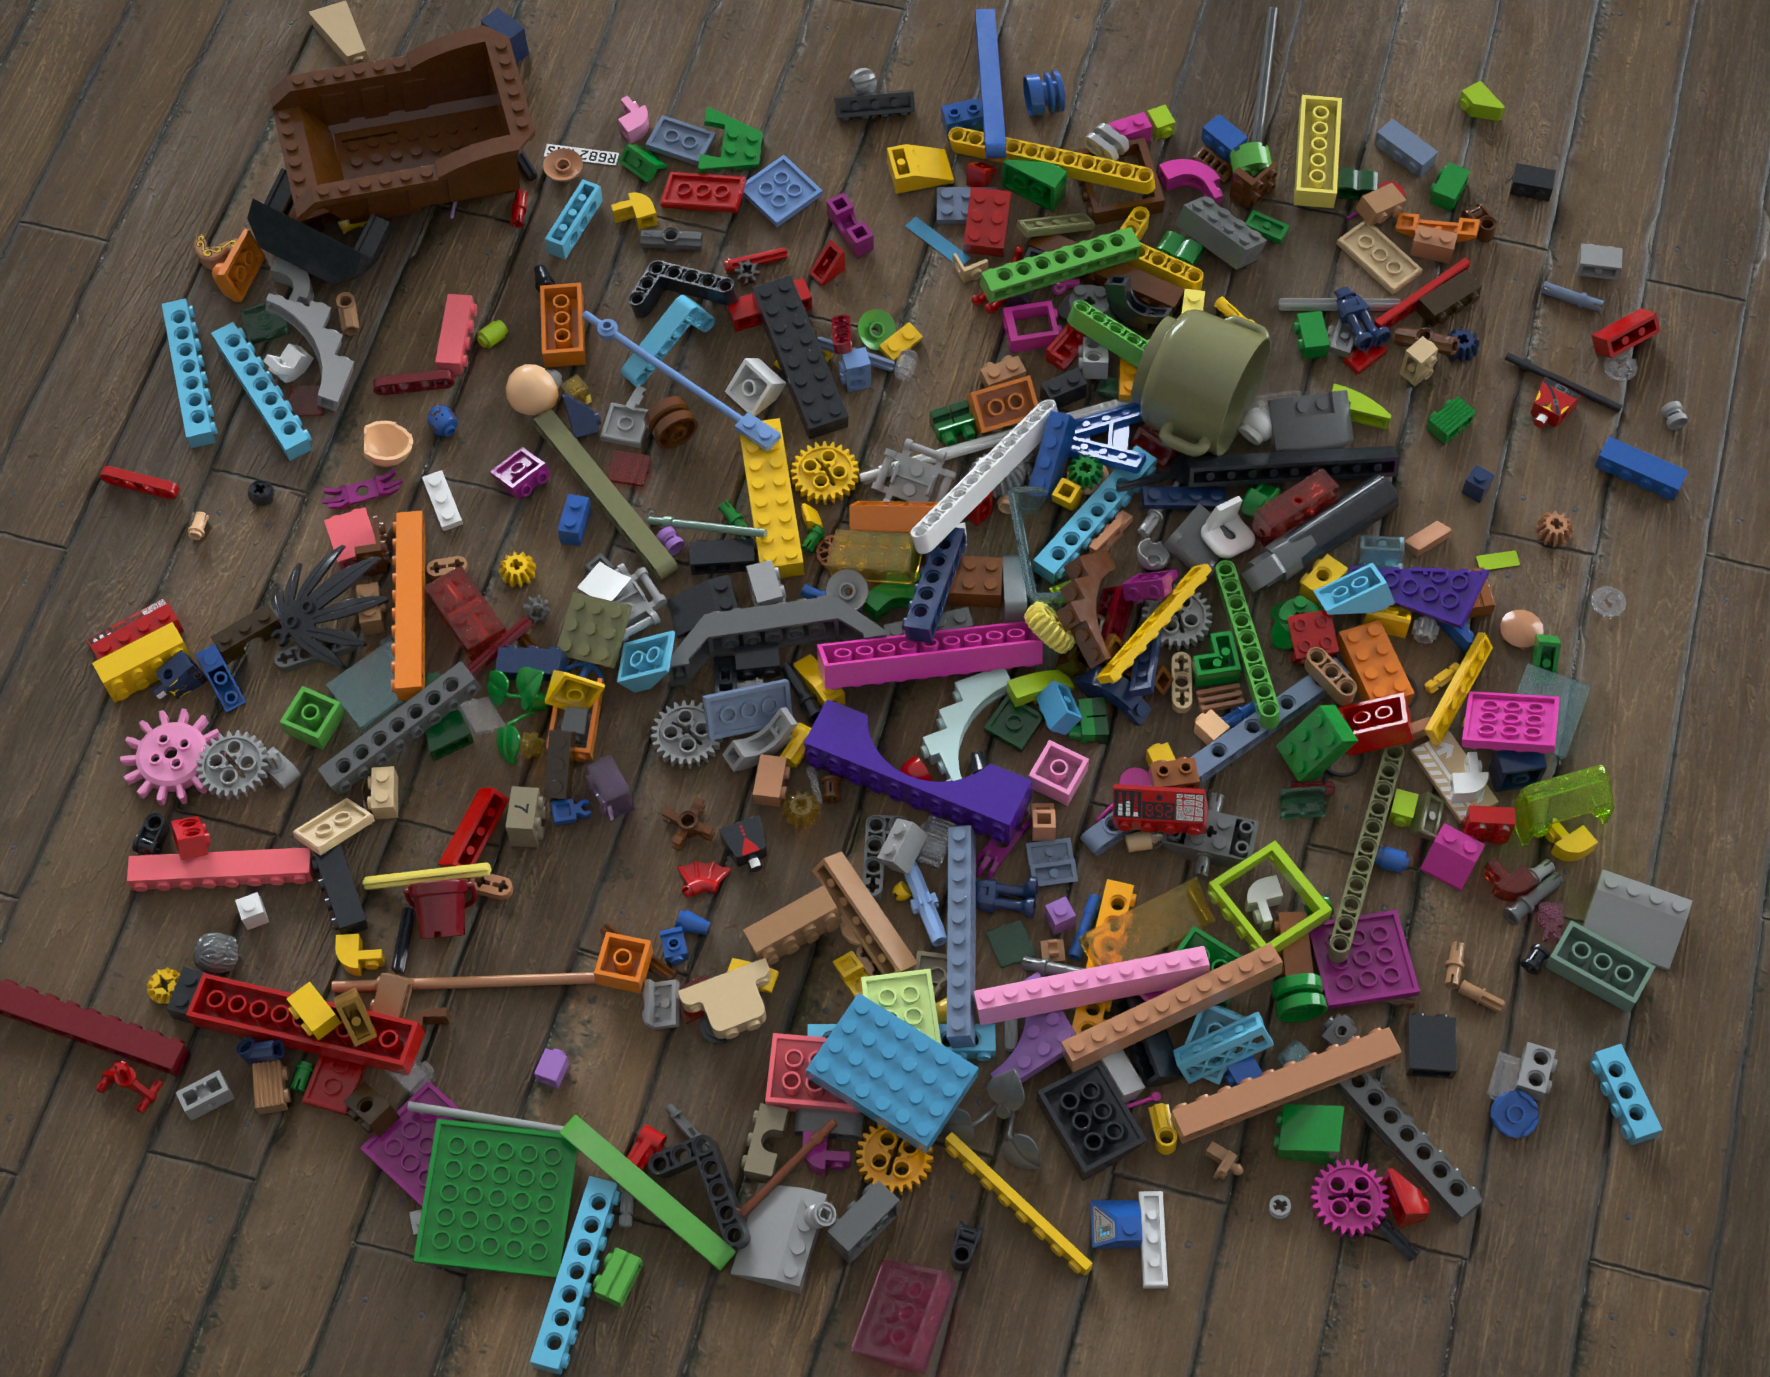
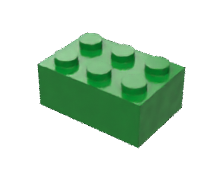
M1319 705L1276 747L1299 782L1315 781L1359 740L1335 705Z

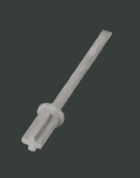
M1175 481L1171 487H1179L1181 483ZM1163 509L1148 510V516L1137 530L1142 537L1149 536L1157 523L1163 520V515L1161 514Z

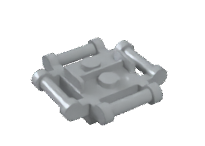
M907 438L902 453L886 448L884 453L886 456L877 480L873 482L871 488L886 494L883 501H892L893 498L905 502H931L940 477L944 476L935 502H940L947 495L951 481L955 479L957 473L942 468L947 456L946 451H936L916 444L914 440ZM914 451L936 459V463L932 465L909 457L910 452ZM893 459L899 460L892 474L889 487L884 486Z
M622 563L617 566L615 571L631 577V579L612 601L633 606L623 643L629 640L628 637L646 627L660 623L661 620L655 610L664 606L667 603V599L663 594L659 593L649 578V573L645 567L639 568L633 575H630ZM642 581L652 596L653 601H647L637 584L638 582Z

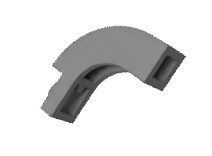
M277 257L270 269L274 282L293 288L289 300L300 302L309 307L311 300L314 301V291L308 273Z
M787 707L780 708L761 731L745 739L733 740L722 755L733 772L754 767L759 764L760 754L773 756L785 747L793 738L790 733L798 723Z

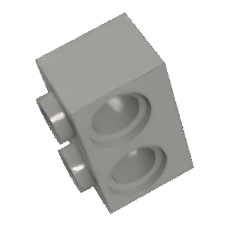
M1083 337V345L1078 347V357H1082L1079 358L1078 369L1082 370L1084 379H1107L1108 349L1090 337Z
M1527 1042L1522 1053L1514 1090L1523 1091L1539 1101L1542 1100L1545 1094L1549 1095L1552 1081L1549 1080L1550 1072L1554 1073L1557 1065V1059H1554L1556 1050ZM1534 1058L1541 1059L1544 1065L1537 1064ZM1529 1079L1536 1080L1539 1086L1531 1085Z

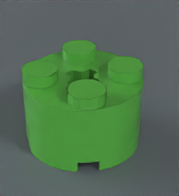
M1261 142L1242 144L1239 146L1240 150L1236 152L1233 150L1229 155L1233 174L1240 167L1255 178L1272 164L1269 147L1267 145L1266 147L1262 146Z

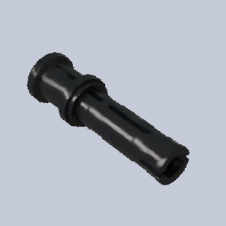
M790 662V665L789 663L784 664L781 667V672L797 695L799 707L806 712L808 722L815 723L822 710L817 703L816 695L810 693L792 662Z

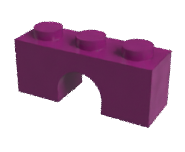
M845 193L827 200V216L855 257L858 258L874 250V235L864 221L858 223L854 214V206Z

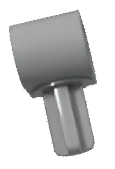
M271 747L268 750V757L266 759L270 770L265 772L281 789L285 790L301 774L275 747Z

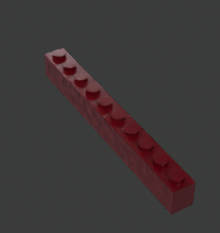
M10 979L0 980V1015L176 1077L189 1054V1050L184 1044L185 1042L177 1037L169 1039L163 1037L164 1035L157 1030L151 1029L149 1032L143 1030V1027L136 1023H123L116 1016H103L96 1009L88 1008L86 1010L80 1008V1005L73 1001L62 1002L53 994L47 993L45 996L39 994L38 990L30 986L22 988Z

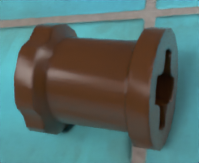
M835 775L823 777L821 779V783L824 785L822 801L828 804L842 801V795L839 794L841 778Z

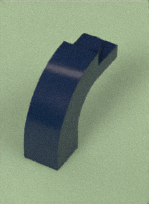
M1099 666L1089 669L1088 673L1079 675L1074 683L1087 697H1105L1106 700L1115 704L1135 726L1141 725L1152 710L1142 696H1131L1129 691L1131 682L1123 676L1113 684H1100L1096 676L1103 670V667Z

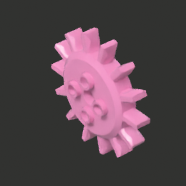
M181 709L178 722L169 723L167 714L162 710L159 711L160 726L152 729L147 722L143 720L139 722L142 731L146 734L142 740L126 737L127 745L137 749L136 755L121 756L120 761L123 766L137 765L138 769L125 775L124 778L128 785L141 779L145 780L137 790L139 797L142 799L155 788L159 790L157 802L160 806L165 805L168 792L176 791L181 803L185 804L187 803L186 788L194 785L199 792L203 794L207 792L202 785L203 783L198 779L200 775L196 771L199 768L196 760L202 759L199 752H206L204 745L211 744V738L216 741L219 740L220 733L218 729H215L205 735L201 734L202 730L209 723L204 715L191 726L187 724L189 714L186 709ZM188 743L186 747H181L182 744ZM169 751H177V755L174 758H166V754ZM222 752L221 754L226 757V753ZM159 757L157 762H153L154 758ZM180 762L179 766L174 767L175 763Z

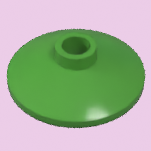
M880 309L869 310L861 316L858 322V336L867 348L878 351L879 345L896 333V325L893 318L887 312ZM872 327L876 329V334L872 333Z

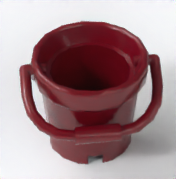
M467 879L428 881L409 884L408 888L403 890L406 901L416 910L420 940L466 935L465 909L472 906L478 898L473 882H468ZM470 888L472 897L465 903V893Z

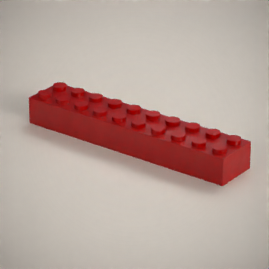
M203 973L186 1013V1016L194 1026L245 1038L252 1037L258 1041L280 1039L284 1043V1047L408 1076L425 1034L419 1022L367 1010L377 1037L355 1047L335 1007V1003L326 1001L341 1021V1024L318 1041L314 1034L308 1036L301 1025L304 1021L301 1018L296 1020L288 1010L291 1005L287 998L293 993Z

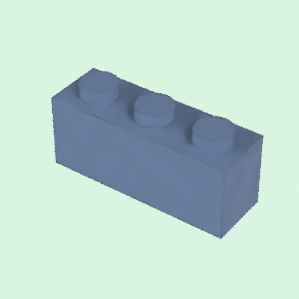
M1393 118L1377 131L1374 145L1419 178L1435 165L1438 151Z

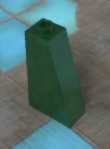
M439 671L425 675V688L441 676ZM458 708L448 713L438 724L426 730L428 749L433 761L474 743L471 732Z

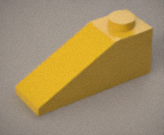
M811 654L794 663L806 687L811 693L816 695L817 702L821 708H823L827 699L845 705V692L842 688L836 690L825 689L818 669V661Z

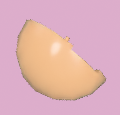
M525 364L516 368L510 374L506 385V397L511 407L515 411L526 415H541L547 410L552 409L556 405L559 396L558 386L553 377L545 368L538 365Z
M376 421L364 427V457L372 464L385 468L396 466L403 462L410 454L413 445L412 434L405 428L397 425L396 422Z

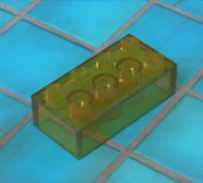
M836 529L826 567L832 576L838 571L850 569L859 572L869 582L915 584L922 554L916 551L910 533Z

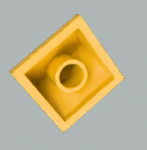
M1390 605L1384 610L1366 613L1363 624L1380 619L1386 634L1405 639L1411 622L1412 612Z
M554 670L546 694L545 704L565 709V706L585 708L589 711L605 688V684L567 672Z

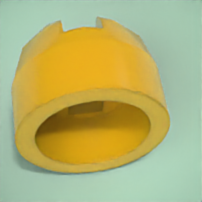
M903 881L896 884L892 890L893 896L898 895L895 898L898 901H905L912 896L909 887Z

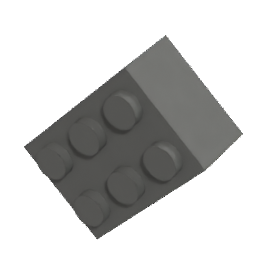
M879 1180L874 1185L872 1183L869 1184L862 1192L863 1196L857 1202L855 1200L852 1201L845 1209L846 1213L840 1219L837 1217L833 1224L828 1226L829 1246L849 1265L900 1214V1200Z

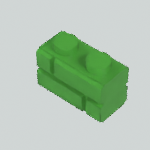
M615 1248L613 1253L609 1252L603 1264L606 1268L602 1275L598 1274L592 1287L595 1289L594 1293L597 1298L622 1308L643 1266V1261L640 1257Z

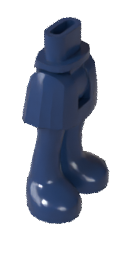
M1343 287L1334 292L1337 297L1336 303L1340 320L1343 324L1349 323L1356 338L1355 345L1359 351H1367L1371 346L1378 348L1391 338L1392 333L1389 328L1380 327L1378 329L1369 314V306L1359 295H1356L1349 287ZM1358 320L1362 322L1366 332H1364Z
M1029 877L1024 885L997 883L996 879L976 880V909L991 914L994 913L995 909H1006L1020 912L1026 918L1034 919L1038 894V877ZM998 895H1006V896L1020 897V898H1026V899H1024V900H1010V899L998 898Z

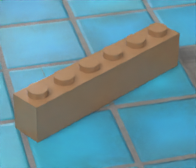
M842 851L823 858L812 872L822 886L825 885L838 910L882 975L911 971L918 962Z

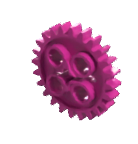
M1346 1159L1342 1166L1340 1161L1336 1160L1335 1168L1327 1164V1172L1321 1169L1319 1172L1321 1178L1315 1177L1313 1182L1317 1186H1312L1310 1189L1315 1194L1310 1197V1201L1316 1204L1312 1206L1311 1210L1319 1211L1316 1220L1324 1218L1325 1221L1322 1227L1330 1224L1332 1226L1331 1233L1339 1229L1340 1237H1343L1345 1231H1347L1350 1238H1353L1355 1231H1357L1359 1236L1363 1237L1364 1229L1372 1233V1225L1378 1227L1380 1225L1379 1219L1384 1220L1386 1214L1383 1211H1387L1389 1205L1383 1202L1388 1201L1389 1195L1382 1193L1387 1190V1186L1379 1185L1383 1178L1378 1177L1375 1179L1376 1170L1368 1172V1164L1361 1168L1359 1167L1358 1160L1355 1161L1354 1165H1350L1349 1159ZM1335 1182L1340 1184L1342 1186V1190H1334L1331 1187V1183ZM1355 1183L1364 1184L1366 1190H1358L1355 1187ZM1346 1195H1350V1199H1353V1202H1349ZM1340 1206L1344 1213L1336 1214L1332 1207ZM1364 1206L1368 1210V1214L1359 1213L1356 1207Z

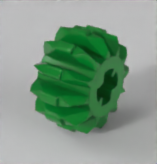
M1080 454L1078 456L1079 460L1072 459V465L1068 466V479L1077 485H1081L1082 491L1085 489V486H1088L1091 490L1093 489V484L1099 486L1100 479L1104 477V472L1102 471L1103 464L1098 463L1099 459L1097 457L1091 459L1090 454L1086 458H1083Z

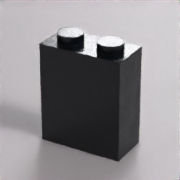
M1420 1012L1408 1015L1405 1022L1406 1076L1454 1078L1457 1072L1455 1017H1449L1446 1014L1426 1016V1014Z

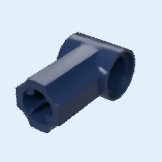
M247 1037L241 1040L236 1047V1053L251 1067L253 1063L257 1064L258 1062L282 1059L285 1054L284 1043L280 1039L255 1041L252 1037Z

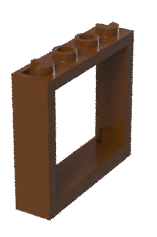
M1145 137L1128 140L1129 150L1123 155H1119V157L1136 154L1140 166L1150 168L1153 171L1155 189L1149 193L1150 198L1099 207L1092 183L1077 180L1078 186H1082V200L1087 203V215L1091 217L1095 225L1125 220L1136 207H1145L1149 211V215L1164 212L1165 199ZM1087 148L1075 150L1077 153L1096 156Z

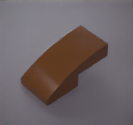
M447 1007L424 1010L404 1018L419 1022L425 1034L426 1025L450 1024V1014Z

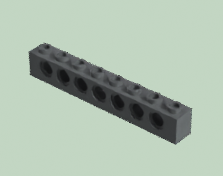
M460 661L319 767V772L330 788L340 796L349 791L358 781L366 778L372 772V768L385 764L390 757L402 751L414 739L422 736L431 726L438 724L448 713L455 711L460 704L468 698L475 696L482 687L463 662Z
M1366 1072L1333 1085L1336 1091L1457 1224L1480 1206L1483 1199L1477 1188L1472 1185L1470 1186L1464 1180V1175L1458 1168L1452 1167L1445 1153L1440 1149L1437 1150L1431 1144L1430 1137L1415 1126V1122L1409 1114H1404L1400 1110L1397 1101L1382 1090V1085L1376 1078H1371ZM1352 1081H1359L1363 1087H1354ZM1373 1098L1378 1101L1379 1105L1373 1106L1367 1099ZM1385 1116H1390V1117H1392V1118L1394 1119L1395 1123H1393V1124L1387 1123V1122L1384 1120V1117H1385ZM1407 1134L1411 1141L1406 1142L1402 1140L1400 1135ZM1417 1152L1425 1153L1428 1159H1420L1417 1156ZM1433 1171H1441L1444 1174V1178L1436 1177ZM1455 1188L1459 1190L1461 1196L1452 1195L1450 1189Z

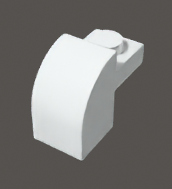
M288 344L280 357L267 354L264 362L269 366L268 369L285 383H288L301 376L314 358L301 346Z
M1477 752L1467 753L1464 761L1465 773H1452L1449 780L1451 803L1471 802L1482 794L1489 774L1488 772H1482V762L1478 760Z
M1277 875L1255 881L1247 893L1245 911H1253L1254 921L1260 925L1261 931L1271 928L1273 919L1268 907L1279 905L1282 902L1283 893Z

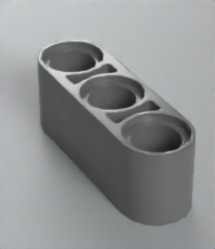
M799 1108L796 1110L794 1134L803 1137L804 1131H819L833 1118L838 1126L828 1135L829 1140L861 1141L864 1115L855 1112Z

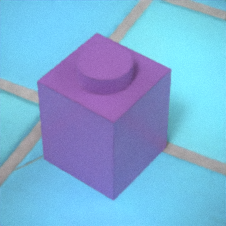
M1066 896L1045 905L1044 917L1054 935L1075 926L1076 914Z
M545 1048L534 1073L536 1080L559 1089L570 1064L566 1053L559 1049L549 1050Z

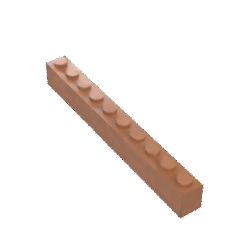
M1271 943L1062 1041V1054L1071 1071H1078L1282 973L1283 961Z
M1390 1027L1385 1029L1376 1028L1370 1031L1367 1036L1362 1038L1355 1036L1349 1039L1344 1045L1334 1044L1323 1053H1311L1305 1056L1304 1060L1297 1063L1290 1061L1279 1070L1269 1069L1258 1078H1246L1240 1081L1239 1085L1232 1088L1225 1086L1211 1096L1204 1094L1188 1105L1186 1102L1181 1103L1173 1108L1170 1119L1183 1144L1399 1060L1402 1051Z

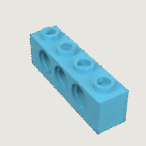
M582 179L545 238L548 254L566 260L603 201L601 186Z
M1622 1044L1595 1052L1590 1060L1591 1070L1595 1075H1598L1601 1082V1091L1604 1096L1608 1097L1611 1103V1112L1615 1118H1618L1621 1124L1623 1137L1626 1140L1628 1139L1631 1146L1656 1138L1663 1129ZM1609 1070L1615 1071L1619 1077L1611 1076ZM1619 1092H1625L1629 1099L1622 1098ZM1629 1113L1636 1114L1639 1121L1633 1120Z

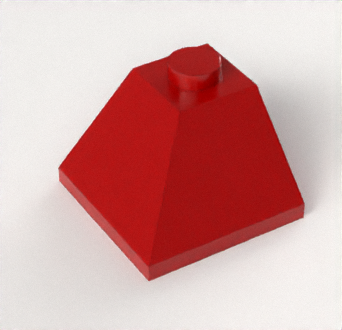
M1393 1168L1388 1169L1381 1182V1186H1387V1190L1384 1193L1389 1195L1388 1203L1398 1228L1425 1221L1430 1211V1204L1427 1198H1423L1421 1191Z

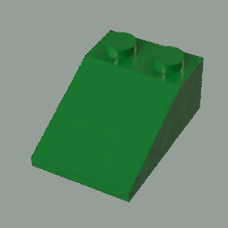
M1005 159L1002 169V187L1054 212L1065 197L1067 171L1060 166L1047 162Z

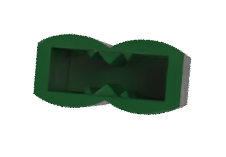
M1349 167L1339 168L1336 198L1360 201L1363 195L1377 190L1378 173L1370 169L1357 171Z

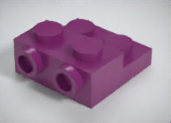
M523 447L490 471L492 477L504 485L507 492L518 500L523 496H529L532 489L539 484L546 483L548 477L551 476L545 462Z
M1177 569L1136 574L1122 584L1125 601L1141 603L1148 598L1153 599V601L1166 599V596L1173 592L1172 582L1178 578Z

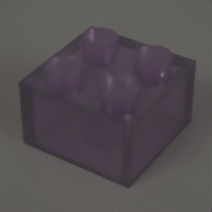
M611 755L587 766L588 775H586V779L589 783L588 788L592 796L597 798L599 809L603 815L607 814L611 821L635 809L631 790Z

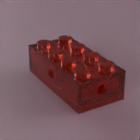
M1323 468L1255 511L1251 529L1255 538L1265 547L1334 502L1337 498L1339 485Z
M462 566L424 586L428 600L471 662L506 632L505 626Z

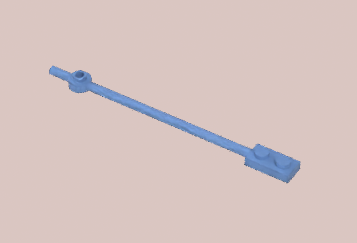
M588 311L582 314V318L597 327L598 335L602 340L610 341L615 339L737 422L735 430L766 452L781 439V434L750 412L741 416L619 333L618 325L614 320L604 319L601 321Z

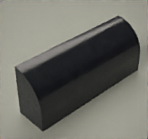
M1139 995L1116 999L1112 1002L1116 1015H1119L1146 1001ZM1167 1029L1129 1046L1145 1087L1167 1085L1184 1077L1177 1066L1173 1052L1175 1049Z

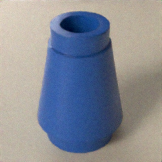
M680 910L675 928L682 926L683 932L706 935L710 922L689 910H686V912Z

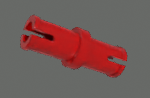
M523 189L516 190L515 200L511 206L512 217L510 225L514 227L516 221L515 228L523 226V218L527 212L526 201L528 192L524 191L522 196Z

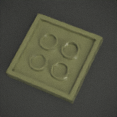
M573 592L557 647L561 648L569 659L614 669L633 606Z

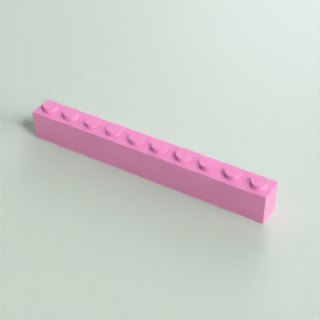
M1201 946L974 991L980 1026L1176 988L1210 972V964L1205 947Z

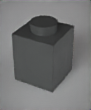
M565 706L561 730L576 731L575 743L586 741L590 720L588 709Z

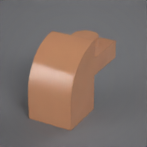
M1031 803L1032 841H1055L1056 818L1054 803Z

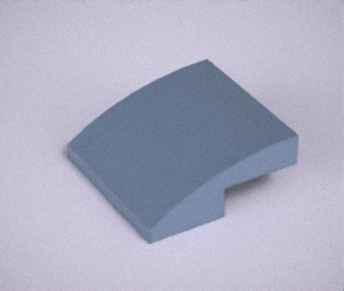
M1071 838L1025 844L1030 876L1038 877V887L1078 882Z

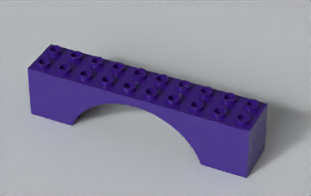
M828 699L804 741L806 760L811 767L815 769L821 768L828 771L831 775L844 777L855 785L866 786L874 793L886 794L894 801L906 802L912 808L928 811L936 818L943 817L948 819L956 826L971 825L974 833L990 836L998 843H1011L1020 825V821L1032 800V780L989 764L976 774L954 781L933 782L908 776L886 762L875 748L869 734L868 715Z

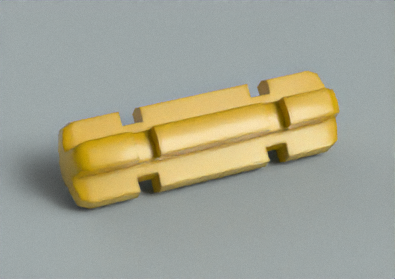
M1454 662L1448 666L1449 669L1446 668L1434 676L1433 681L1432 679L1424 684L1425 690L1433 694L1439 690L1438 687L1442 688L1452 681L1460 664Z

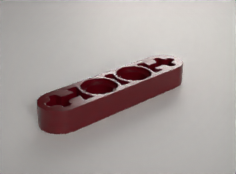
M846 314L834 316L831 319L834 352L836 354H847L853 350L850 316Z
M435 370L381 376L373 380V388L377 395L447 389L454 385V373L450 370Z

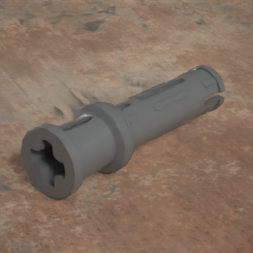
M1552 872L1549 877L1526 896L1520 895L1516 899L1517 902L1511 907L1503 909V914L1508 922L1518 925L1521 918L1526 914H1531L1536 904L1559 885L1563 884L1564 881L1561 875L1556 879L1555 877L1559 873Z

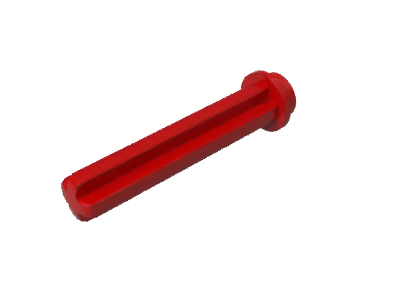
M783 247L731 260L727 258L723 263L726 273L730 272V274H733L735 269H740L739 261L744 263L749 259L750 263L761 265L787 259L788 253L786 248Z

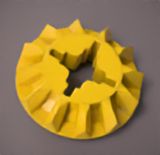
M168 967L164 970L157 969V972L150 976V980L146 984L149 997L160 1004L169 1003L180 973ZM162 979L169 983L167 988L169 992L161 987Z

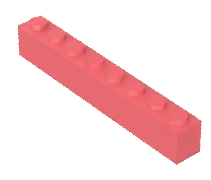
M310 848L208 852V855L181 860L179 854L129 856L127 882L132 890L138 892H145L148 889L167 891L170 888L190 890L193 887L212 889L216 886L234 888L239 885L260 886L261 884L269 883L272 885H283L290 882L305 884L306 882L314 881V868L311 859H314L315 856Z

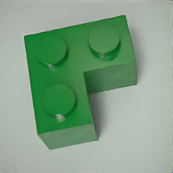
M1232 631L1210 634L1208 643L1210 654L1193 656L1191 666L1195 687L1239 681L1241 667Z

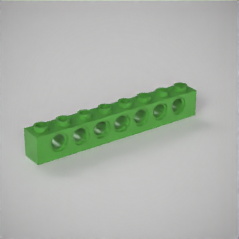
M1131 227L1119 229L1107 235H1100L1097 238L1087 241L1083 240L1074 245L1063 246L1054 251H1047L1034 257H1027L1021 261L1007 263L994 269H987L981 272L980 286L990 304L1138 259L1141 244Z

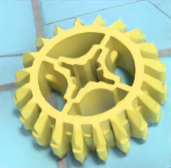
M1036 601L1027 609L1024 615L1025 622L1033 633L1043 643L1048 645L1049 648L1058 653L1066 654L1076 643L1071 631L1065 632L1055 613L1056 611L1043 602Z

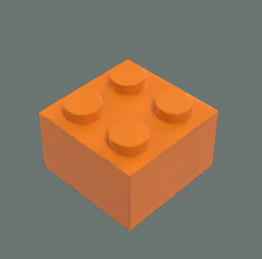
M606 932L594 971L596 985L641 994L653 955L651 941Z

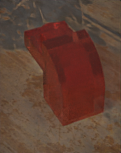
M1495 857L1486 863L1483 870L1487 880L1495 884L1491 893L1503 901L1513 902L1520 895L1526 896L1538 883L1537 879L1524 865H1521L1509 874Z

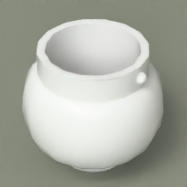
M1252 408L1244 414L1241 421L1242 424L1238 430L1248 441L1259 446L1262 442L1269 440L1273 436L1270 413L1267 408Z

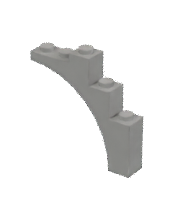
M269 293L266 299L265 310L293 325L306 338L316 355L321 374L317 405L337 412L352 375L354 361L348 357L337 355L341 347L343 334L334 329H326L330 319L331 307L322 302H314L312 300L309 307L300 302H293L281 295Z

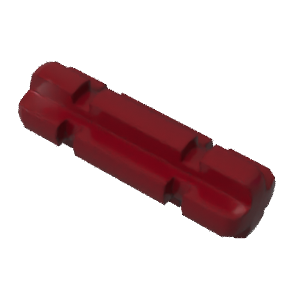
M1322 781L1304 782V784L1292 782L1290 790L1292 795H1301V793L1304 795H1322V793L1333 795L1335 784L1333 781H1325V783H1322Z

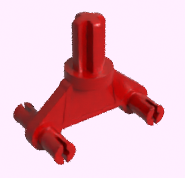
M115 1060L110 1069L103 1072V1078L95 1090L104 1094L108 1086L115 1082L119 1087L127 1088L143 1097L135 1107V1110L144 1114L149 1104L154 1103L157 1099L156 1094L163 1086V1083L155 1079L150 1088L147 1089L136 1080L137 1075L134 1069L128 1066L127 1062Z

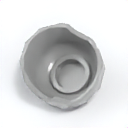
M1146 538L1140 541L1137 547L1138 563L1143 568L1158 571L1167 566L1170 555L1169 551L1163 547L1161 541L1153 543L1150 538Z

